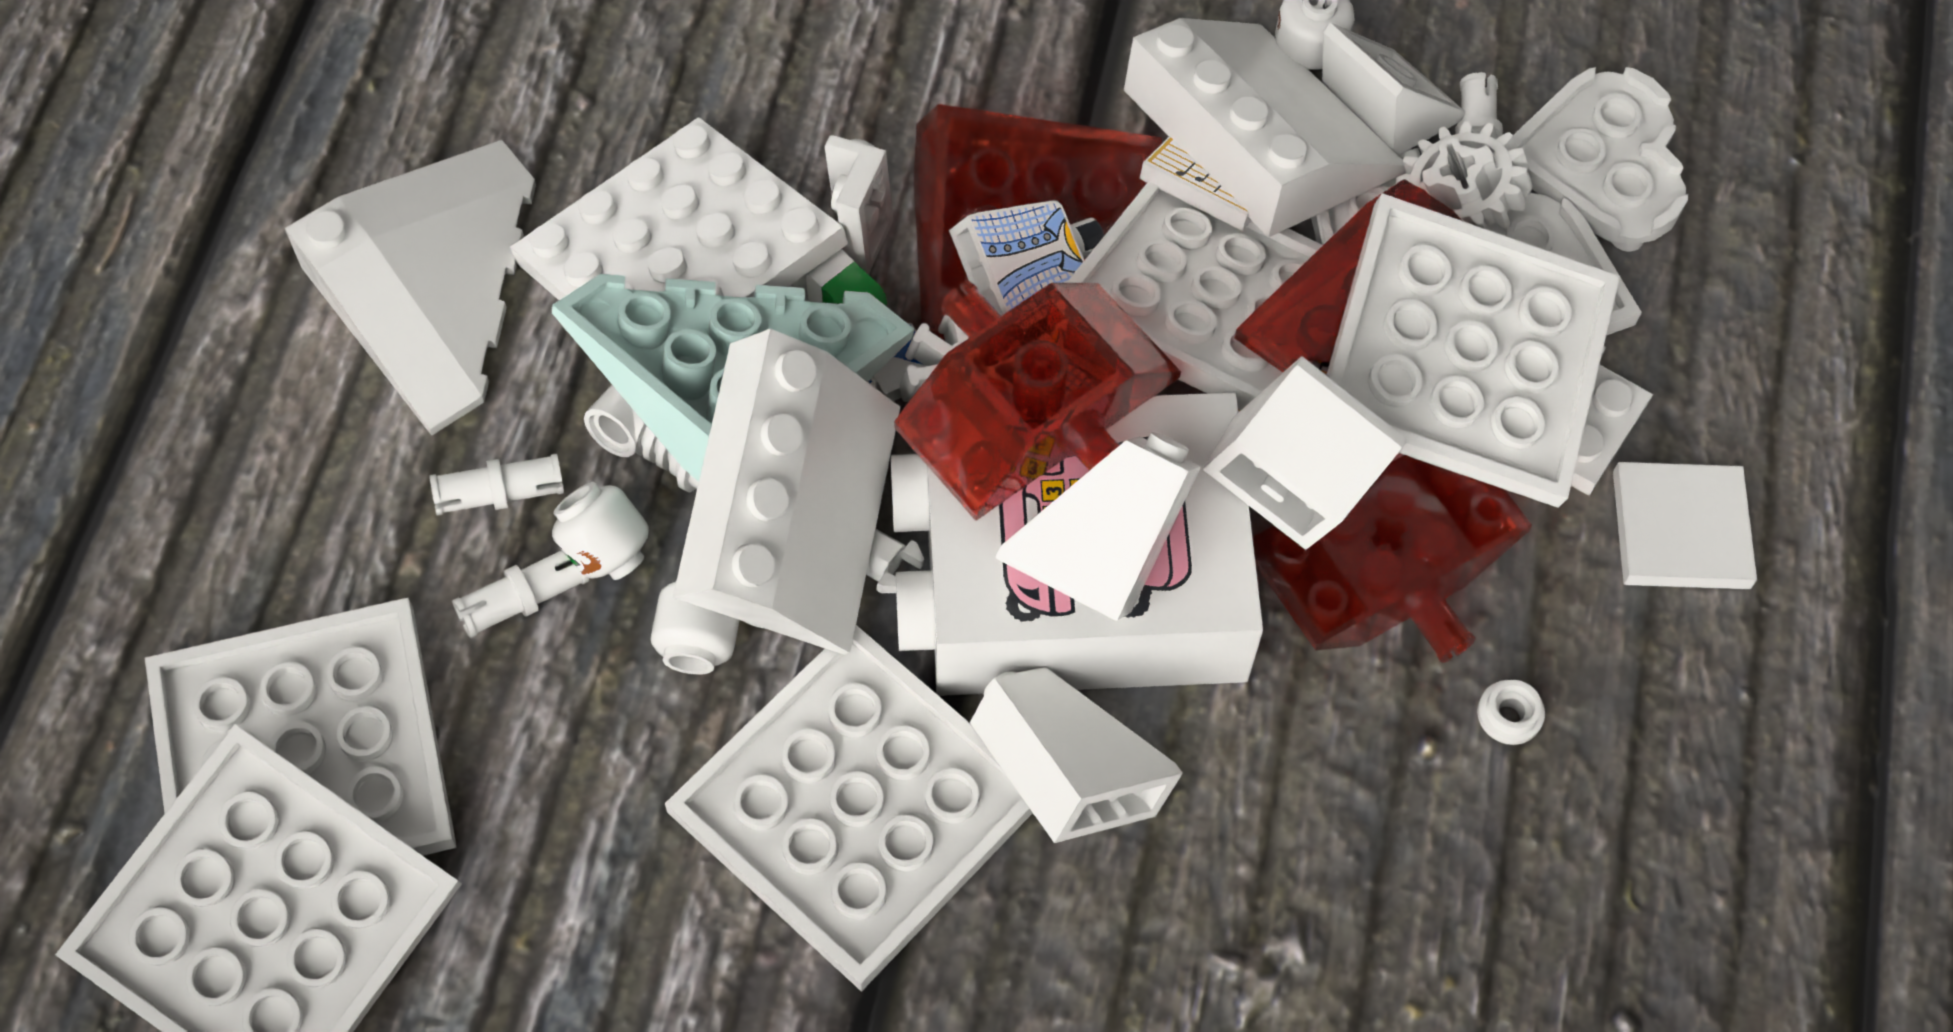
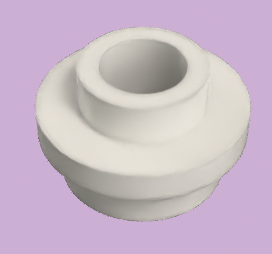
M1503 680L1492 684L1484 691L1478 703L1477 714L1482 728L1490 737L1501 743L1517 745L1525 743L1537 735L1544 723L1545 708L1539 694L1531 685L1519 680ZM1511 707L1515 709L1520 716V721L1511 722L1500 715L1499 708Z

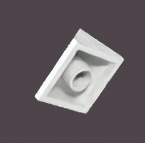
M1331 22L1324 30L1322 83L1397 155L1417 146V142L1421 139L1428 140L1439 134V128L1445 126L1448 129L1457 124L1466 112L1394 49Z

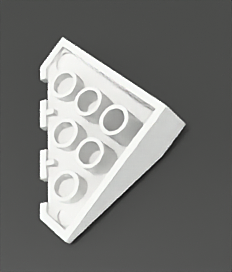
M502 140L338 196L285 228L301 268L431 436L483 404L486 397L489 380L486 375L481 374L487 347L497 348L507 307L505 301L499 300L504 276L505 274L515 275L517 267L516 259L510 247L524 238L522 229L516 228L522 203L532 204L536 188L533 176Z

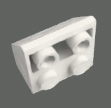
M1301 356L1233 417L1202 470L1306 550L1344 520L1400 452L1407 438Z

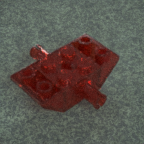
M967 281L960 284V289L966 294L963 298L959 291L954 288L943 300L941 310L954 321L968 339L945 354L895 419L894 428L974 520L977 521L1068 456L1075 455L1090 471L1120 446L1106 429L1178 380L1181 376V370L1099 283H1050L1001 316L978 291L977 286L973 282Z
M1403 455L1386 467L1339 525L1305 550L1276 526H1272L1252 538L1256 567L1315 651L1361 646L1411 618L1437 654L1439 661L1444 663L1452 660L1453 656L1450 652L1453 651L1456 656H1459L1476 640V637L1472 632L1468 631L1445 598L1465 588L1531 530L1532 524L1505 489Z

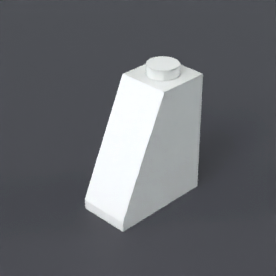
M1151 432L1148 440L1142 437L1128 439L1003 543L995 558L1117 621L1132 612L1201 466L1185 459L1189 451L1187 447L1159 433Z
M1047 667L1018 673L1008 671L994 677L986 686L984 697L970 721L972 727L1054 843L1155 817L1183 774L1175 762Z

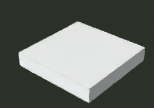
M1617 463L1613 471L1624 585L1730 589L1752 588L1757 581L1743 466Z

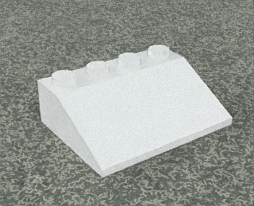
M1178 18L1133 37L1124 91L1168 136L1182 147L1249 212L1248 217L1268 238L1406 173L1402 162L1403 159L1305 66L1287 56L1276 44V38L1261 24Z
M768 329L730 343L673 598L840 654H849L900 406L827 351L773 329Z

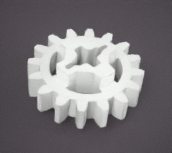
M1465 121L1460 128V133L1451 135L1445 126L1439 128L1440 140L1432 144L1424 139L1417 142L1422 153L1419 158L1414 156L1404 157L1402 162L1407 174L1396 179L1401 193L1398 199L1487 230L1494 223L1505 229L1511 226L1507 211L1509 209L1524 211L1526 204L1522 192L1532 189L1528 173L1530 168L1523 148H1517L1514 137L1510 132L1498 137L1494 124L1487 123L1479 133H1474L1470 121ZM1460 178L1465 179L1468 186L1467 189L1462 187Z

